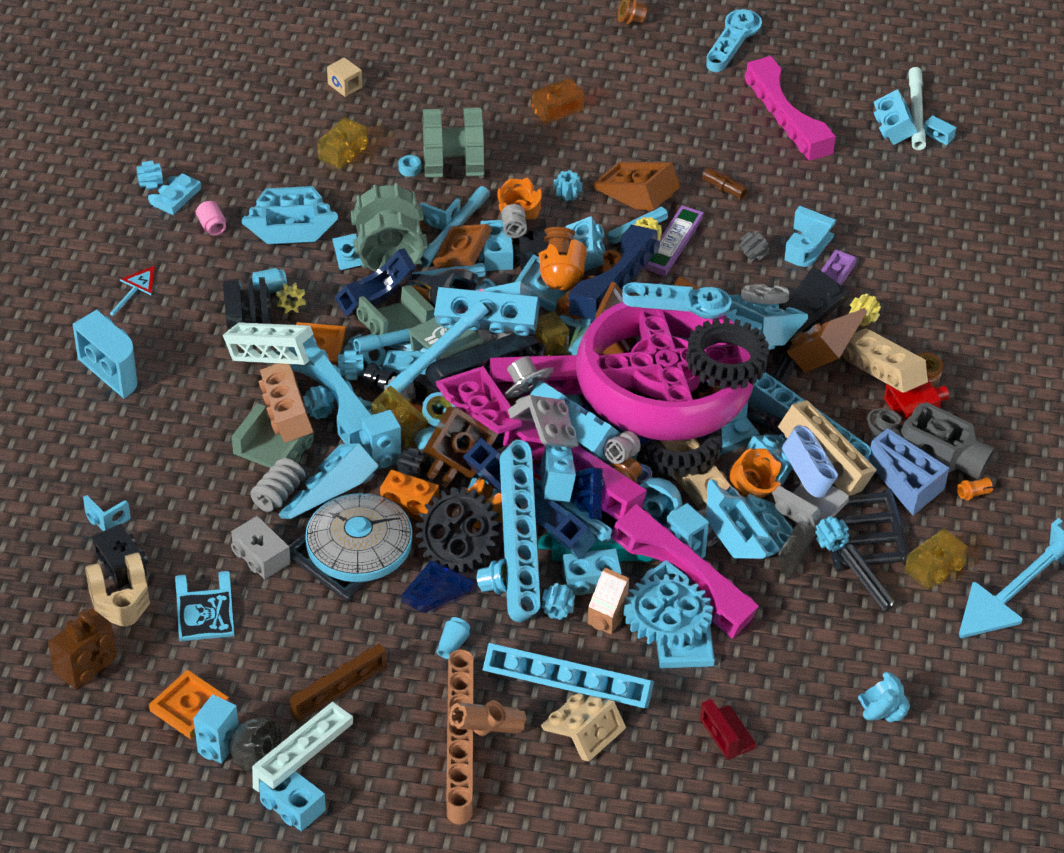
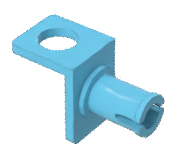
M356 234L333 239L340 270L362 266L359 254L355 253L354 239H357Z

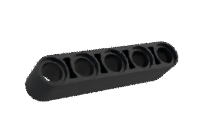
M512 333L435 361L427 367L425 376L436 390L440 392L436 386V381L482 366L490 375V358L543 356L545 345L535 334L520 336Z

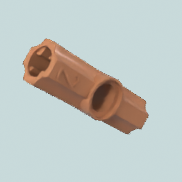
M494 700L489 701L485 705L457 702L451 707L449 715L451 726H456L458 729L474 730L475 733L481 736H485L491 731L518 734L524 730V724L527 720L524 711L514 707H503Z

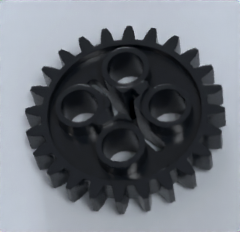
M452 487L451 495L442 490V499L432 496L434 505L425 504L424 506L428 513L419 514L424 519V523H418L416 526L423 529V532L418 533L416 537L424 541L418 547L427 549L423 556L427 559L432 558L430 564L434 566L440 563L439 569L442 571H446L449 567V572L455 574L459 568L460 572L465 574L467 566L475 571L476 562L485 565L483 557L485 555L493 557L489 549L491 547H499L497 543L493 542L494 538L502 536L495 531L496 528L502 526L500 522L494 521L499 516V513L491 511L495 505L491 502L485 503L487 497L483 494L478 497V492L474 489L469 493L467 488L462 487L459 494L458 490ZM461 506V514L453 518V510ZM480 521V531L478 533L473 534V525L476 522ZM458 526L462 530L460 534H458V532L456 531V528ZM445 527V535L441 539H437V531ZM460 543H465L464 552L457 555V546Z

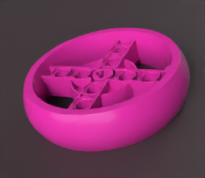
M621 302L604 311L589 325L582 336L576 355L578 382L583 395L592 408L602 418L617 428L631 431L637 436L649 439L687 440L702 437L719 430L731 422L744 408L750 398L754 384L751 385L748 382V386L742 388L738 383L735 390L731 389L730 384H728L725 389L710 396L696 400L692 399L691 393L700 384V375L695 377L692 374V369L689 370L688 362H686L688 341L679 337L689 339L692 330L695 331L696 326L701 325L703 327V322L707 320L712 324L713 319H704L688 311L631 307ZM725 315L720 317V323H723L724 318L728 317H726ZM640 335L641 341L633 347L631 353L600 355L611 345ZM729 343L713 344L704 350L709 358L724 364H740L748 361L751 357L744 348ZM636 387L642 393L654 398H659L660 400L645 398L636 395L632 392H629L624 388Z

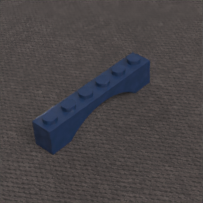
M631 224L621 235L622 258L605 273L580 281L570 291L569 314L595 320L596 313L611 282L617 283L620 290L623 291V287L630 283L634 277H637L639 271L648 264L654 254L658 253L660 241L657 240L658 230Z
M480 438L463 458L476 474L482 476L489 485L501 493V454ZM514 477L515 481L520 484L519 480ZM534 486L536 524L577 559H580L595 544L597 539L588 526L554 501L544 499L543 493ZM515 502L516 505H517V507H519L520 509H522L521 506H520V504H518L517 502Z

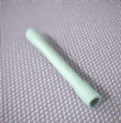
M913 67L909 70V86L911 90L912 118L918 133L912 135V147L915 150H922L926 147V138L923 122L922 70L918 67Z

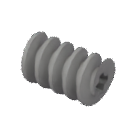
M287 458L278 459L274 466L259 480L257 485L252 488L251 498L253 502L266 512H272L273 508H280L282 502L287 500L288 495L293 493L294 488H297L300 482L305 479L306 475L303 468L293 460Z

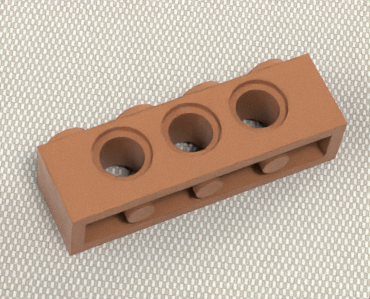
M277 363L261 369L260 372L263 380L258 382L275 435L281 434L284 443L313 433L291 365Z

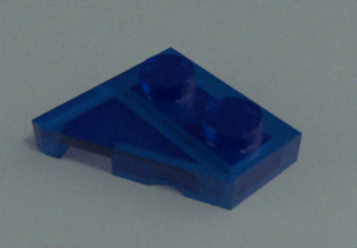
M592 467L575 471L576 476L570 502L576 504L580 511L588 512L590 519L600 520L602 518V490L604 488L603 468Z
M430 560L403 592L401 602L422 613H426L471 592L474 589V581Z

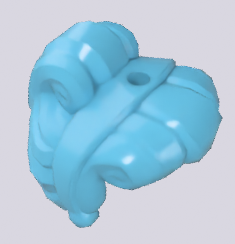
M885 672L883 673V681L869 688L865 694L861 693L858 696L865 709L863 717L866 720L871 721L885 718L888 722L901 721L909 710L910 704L904 695V687L901 684V680L893 673Z

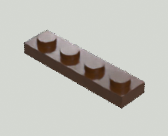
M380 643L371 649H366L361 655L349 662L343 663L338 669L327 676L320 677L309 687L297 691L289 698L291 716L297 722L386 668V649Z

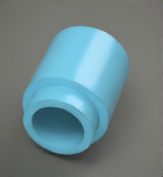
M272 268L253 272L252 274L253 289L259 288V277H265L270 294L282 290L283 284H287L283 269Z

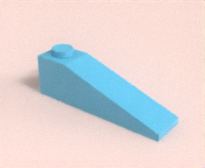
M729 295L732 302L729 309L730 312L736 309L737 316H744V318L762 324L760 334L765 335V341H768L769 350L775 349V346L785 345L808 319V314L795 308L788 307L784 311L779 309V304L752 303L741 299V295Z
M359 443L340 444L320 464L318 468L321 472L309 477L305 482L308 488L295 494L278 515L281 519H291L360 484L367 483L375 475L373 471L378 467V464Z

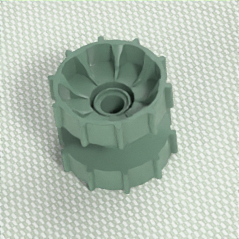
M463 108V127L442 128L440 109H423L425 178L443 177V158L464 157L466 176H484L482 109Z
M395 183L394 186L385 185L377 187V185H373V188L366 191L363 195H357L355 208L351 211L352 225H356L358 231V238L354 239L355 253L360 256L362 267H367L376 272L397 250L405 248L415 265L421 264L424 249H427L428 246L426 234H422L419 224L424 218L422 206H418L415 192H409L404 188L398 187V184Z

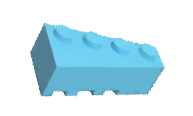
M539 380L530 395L564 400L572 426L576 431L578 446H584L589 450L590 454L610 464L611 462L607 459L604 452V444L611 438L617 437L620 432Z

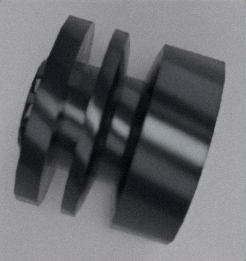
M259 277V288L253 289V279L249 278L247 289L243 290L239 279L223 280L227 331L237 323H244L245 318H250L251 323H256V318L262 317V324H269L272 314L270 290L265 282V277Z

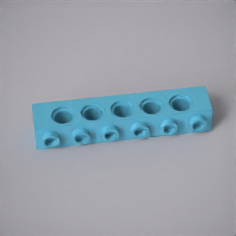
M492 643L488 644L483 666L484 671L642 708L649 707L654 685L652 680Z

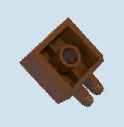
M448 407L422 452L435 459L427 477L431 480L434 479L444 464L448 467L440 484L444 488H447L456 473L465 478H472L476 473L471 469L463 456L480 438L492 446L498 434L457 407ZM462 437L463 440L461 442H464L463 447H457V439Z
M93 608L87 611L83 609L78 613L79 617L75 621L69 620L65 624V629L48 641L53 673L75 690L84 683H88L96 673L109 666L117 657L112 624Z

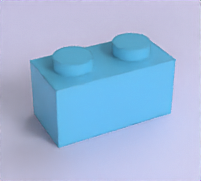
M933 115L924 124L925 135L945 145H948L955 138L956 127Z

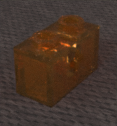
M571 78L531 91V109L543 124L583 111L584 92Z

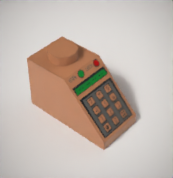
M604 568L588 607L589 625L609 634L614 632L624 618L625 598L628 597L629 589L628 577Z

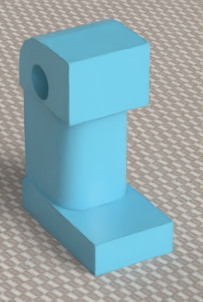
M799 206L795 211L793 229L802 233L797 234L794 232L787 241L784 260L801 267H808L814 264L828 243L833 239L834 234L829 231L834 226L836 220Z

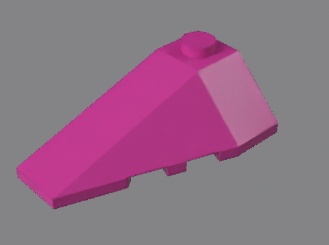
M483 366L436 381V386L447 401L495 433L500 434L522 426L521 420L510 418L508 409L511 408L510 404Z

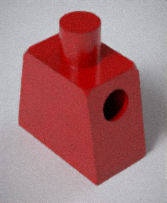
M929 380L927 383L904 393L886 383L884 399L891 410L899 413L907 420L912 416L913 410L916 409L918 404L928 402L940 408L941 402L949 399V392L945 385L934 388Z

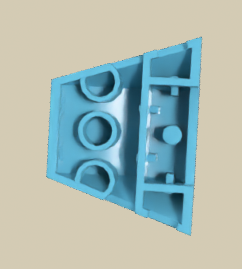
M313 186L266 188L256 200L257 205L251 207L249 215L242 218V224L267 244L315 242L338 219V214L330 211V205L323 203L322 196Z
M709 480L707 486L706 520L733 558L764 559L786 550V544L790 536H795L798 544L802 541L784 516L776 509L774 503L751 494L747 497L741 496L735 488L729 486L726 490L719 487L717 481Z

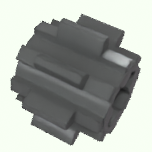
M758 231L748 232L741 238L742 242L738 246L752 262L755 259L760 261L768 254L766 250L770 245Z

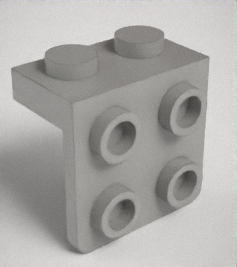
M529 395L516 401L517 404L508 409L511 419L535 422L543 444L574 448L578 445L576 431L572 426L564 400Z
M802 483L793 493L781 486H778L772 492L776 503L775 507L781 514L813 532L817 531L816 526L819 525L822 519H826L829 516L834 517L849 501L848 495L834 486H831L822 498L811 495Z

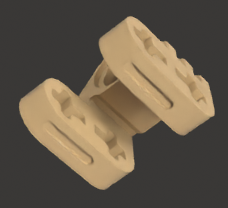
M138 552L125 556L130 589L113 592L110 596H107L99 563L85 566L94 610L111 623L119 626L133 625L150 604L144 568Z

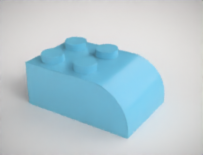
M98 310L73 323L78 360L123 399L132 394L137 387L138 381L133 344L128 334L123 329L115 326L108 316L102 315Z

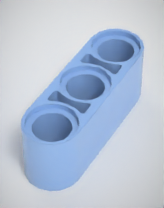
M798 425L784 442L782 449L805 489L811 495L822 498L835 482L838 474L813 432L805 426Z

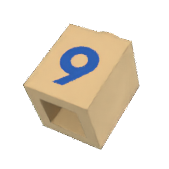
M345 57L327 67L328 85L344 97L362 88V70Z

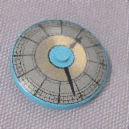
M350 494L327 502L313 514L306 528V547L312 562L325 574L344 581H371L390 574L406 560L412 546V527L405 512L392 501L372 494Z

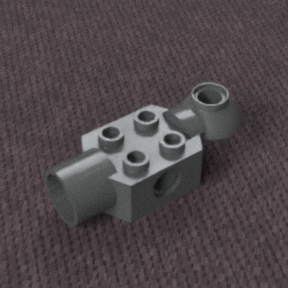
M928 402L918 404L916 409L913 410L912 416L907 420L899 413L884 408L873 409L867 417L874 439L888 428L949 467V472L959 470L977 480H980L985 473L995 451L994 447L976 439L973 424Z

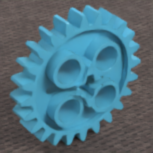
M667 574L664 575V580H660L657 575H654L652 582L644 578L643 585L635 583V590H629V595L625 598L624 616H626V624H631L630 631H638V639L645 636L648 637L647 644L655 640L659 648L663 643H667L669 649H672L673 643H677L680 648H683L684 641L692 645L694 638L701 640L702 633L708 632L713 607L710 606L711 599L705 598V590L698 591V584L689 586L688 578L680 582L678 575L673 580H670Z

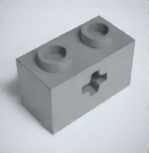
M258 516L231 531V548L235 555L242 557L248 563L249 568L254 573L258 572L264 579L269 578L291 564L289 546Z

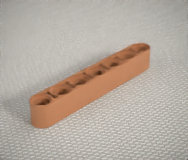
M456 650L449 655L446 804L447 818L452 823L459 825L467 823L473 814V730L458 729L456 726H451L449 715L451 707L457 702L473 704V656L466 650Z

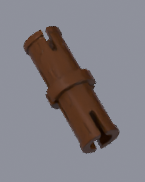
M711 167L706 168L702 175L703 181L716 186L718 191L731 194L739 200H743L748 193V187L734 181L731 176L723 175Z

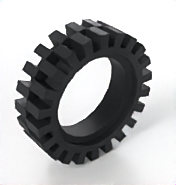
M719 318L713 319L712 324L707 320L703 322V327L701 325L696 326L695 331L692 330L686 356L687 366L689 370L692 369V374L695 377L700 375L699 380L704 383L709 379V386L714 387L717 382L720 383V389H725L726 384H730L731 389L735 390L739 383L742 388H746L748 382L751 385L755 384L757 379L760 380L766 371L769 344L768 341H765V335H759L760 330L756 327L750 330L751 324L747 322L744 326H740L741 320L735 319L734 324L730 323V318H724L723 323H720ZM729 343L744 348L751 357L748 361L740 364H724L709 358L704 350L713 344Z
M722 428L705 435L704 443L698 448L684 452L667 450L660 445L659 440L642 437L643 455L646 462H650V466L653 469L658 467V472L662 474L668 469L669 476H674L675 472L679 471L680 477H685V471L690 470L691 476L697 475L696 468L704 472L707 470L706 464L712 467L715 464V460H719L720 453L723 450Z

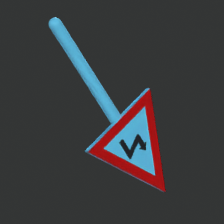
M154 266L120 279L121 282L133 288L111 311V316H114L137 290H141L149 295L152 294Z

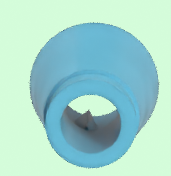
M452 617L450 621H447L438 649L436 650L437 654L442 658L449 659V655L458 650L470 636V625L457 617Z

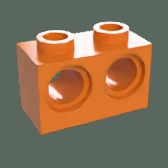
M394 470L389 472L380 487V497L386 498L398 505L407 517L424 522V519L419 514L428 513L424 505H434L432 496L439 499V485Z

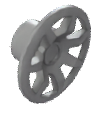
M529 356L515 361L507 368L515 385L504 396L506 398H515L533 390L539 382L538 379L545 382L554 373L553 367L537 371Z

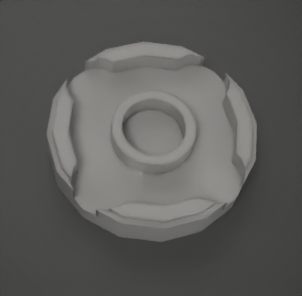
M765 284L746 285L741 290V299L759 304H780L789 301L790 290L779 285L774 286V288L768 287Z

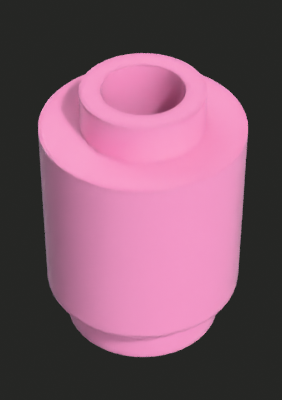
M214 201L201 203L196 210V215L201 225L210 235H220L226 229V219L219 206Z

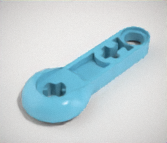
M741 9L730 12L726 16L725 29L707 54L706 66L710 71H723L745 38L755 35L760 30L762 20L757 13ZM717 59L721 60L722 62L713 63L712 60Z
M631 282L623 287L622 293L623 302L631 307L688 311L704 319H716L724 316L732 304L731 297L727 292L714 287H703L693 290V287ZM629 293H638V294H640V295H639V296H630V295H628V294H629Z

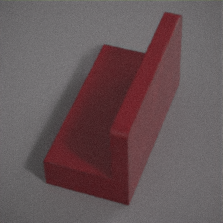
M712 699L702 702L700 720L727 760L756 748V742L730 705L718 709Z

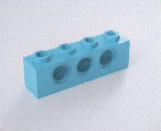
M438 287L434 317L436 323L441 327L451 328L463 315L456 313L459 308L465 307L469 310L477 301H480L488 310L493 312L489 316H483L468 330L489 329L493 333L508 331L520 336L536 334L540 307L538 297ZM508 313H517L515 318H506Z

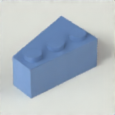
M888 428L872 440L869 462L877 469L876 473L913 516L945 489L949 467Z

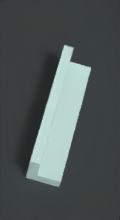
M237 323L224 333L223 337L233 361L305 365L309 362L303 343L313 335L310 326ZM236 344H238L245 352L239 353ZM253 345L257 346L262 351V354L258 353L253 348ZM270 347H275L280 352V355H277ZM294 347L297 356L294 355L288 348Z
M331 702L252 766L253 789L260 792L259 782L261 781L272 789L277 787L353 724V716L334 702Z

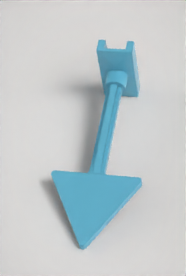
M1060 518L1051 524L1050 545L1045 549V553L998 595L993 596L978 583H972L959 632L960 638L1022 624V618L1005 604L1053 561H1059L1064 565V530L1062 529L1063 521Z

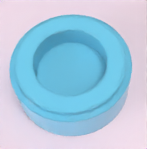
M406 155L398 162L399 172L404 176H416L422 170V162L417 156Z

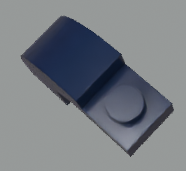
M405 248L399 249L380 269L361 280L346 284L334 298L346 317L357 314V308H359V297L364 296L373 306H376L398 292L402 286H405L412 279L410 275L417 268Z

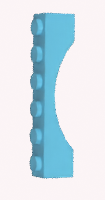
M312 335L303 343L309 362L305 365L290 364L293 371L313 378L327 388L328 391H332L333 398L339 409L337 415L338 435L345 444L359 443L363 446L359 431L362 430V418L374 414L368 412L361 397L357 398L350 382L344 381L338 367L330 363L327 353L324 349H320L317 346L316 340ZM289 347L288 349L297 356L295 348Z

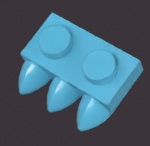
M183 173L180 176H171L168 178L169 185L159 186L158 191L160 194H151L148 196V200L154 207L174 215L201 190V182Z

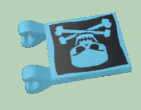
M229 571L219 572V590L188 592L186 575L176 576L179 641L234 636Z

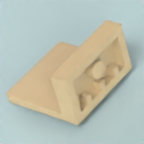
M580 693L572 695L567 700V703L559 710L551 713L549 718L541 725L544 731L571 737L581 759L585 761L593 759L626 729L614 701Z

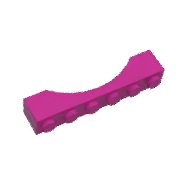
M772 56L747 62L746 83L752 87L756 96L763 101L767 110L774 115L778 124L785 129L788 137L798 146L799 151L809 161L833 154L836 136L824 122L801 113L786 100L780 87L781 68Z
M521 420V427L505 432L504 446L508 447L515 440L525 441L531 447L532 459L542 461L545 444L540 440L535 422ZM578 445L571 448L576 477L582 480L594 492L603 511L619 520L636 504L642 509L647 492L646 489Z
M636 504L616 522L611 538L629 553L645 555L662 562L666 560L684 573L693 584H698L699 591H706L705 598L711 599L710 606L713 607L712 622L732 639L753 619L759 607L754 600L735 587L731 580L717 572L709 562L694 553L690 546L676 538L668 528L663 527L652 518L649 512L641 509Z

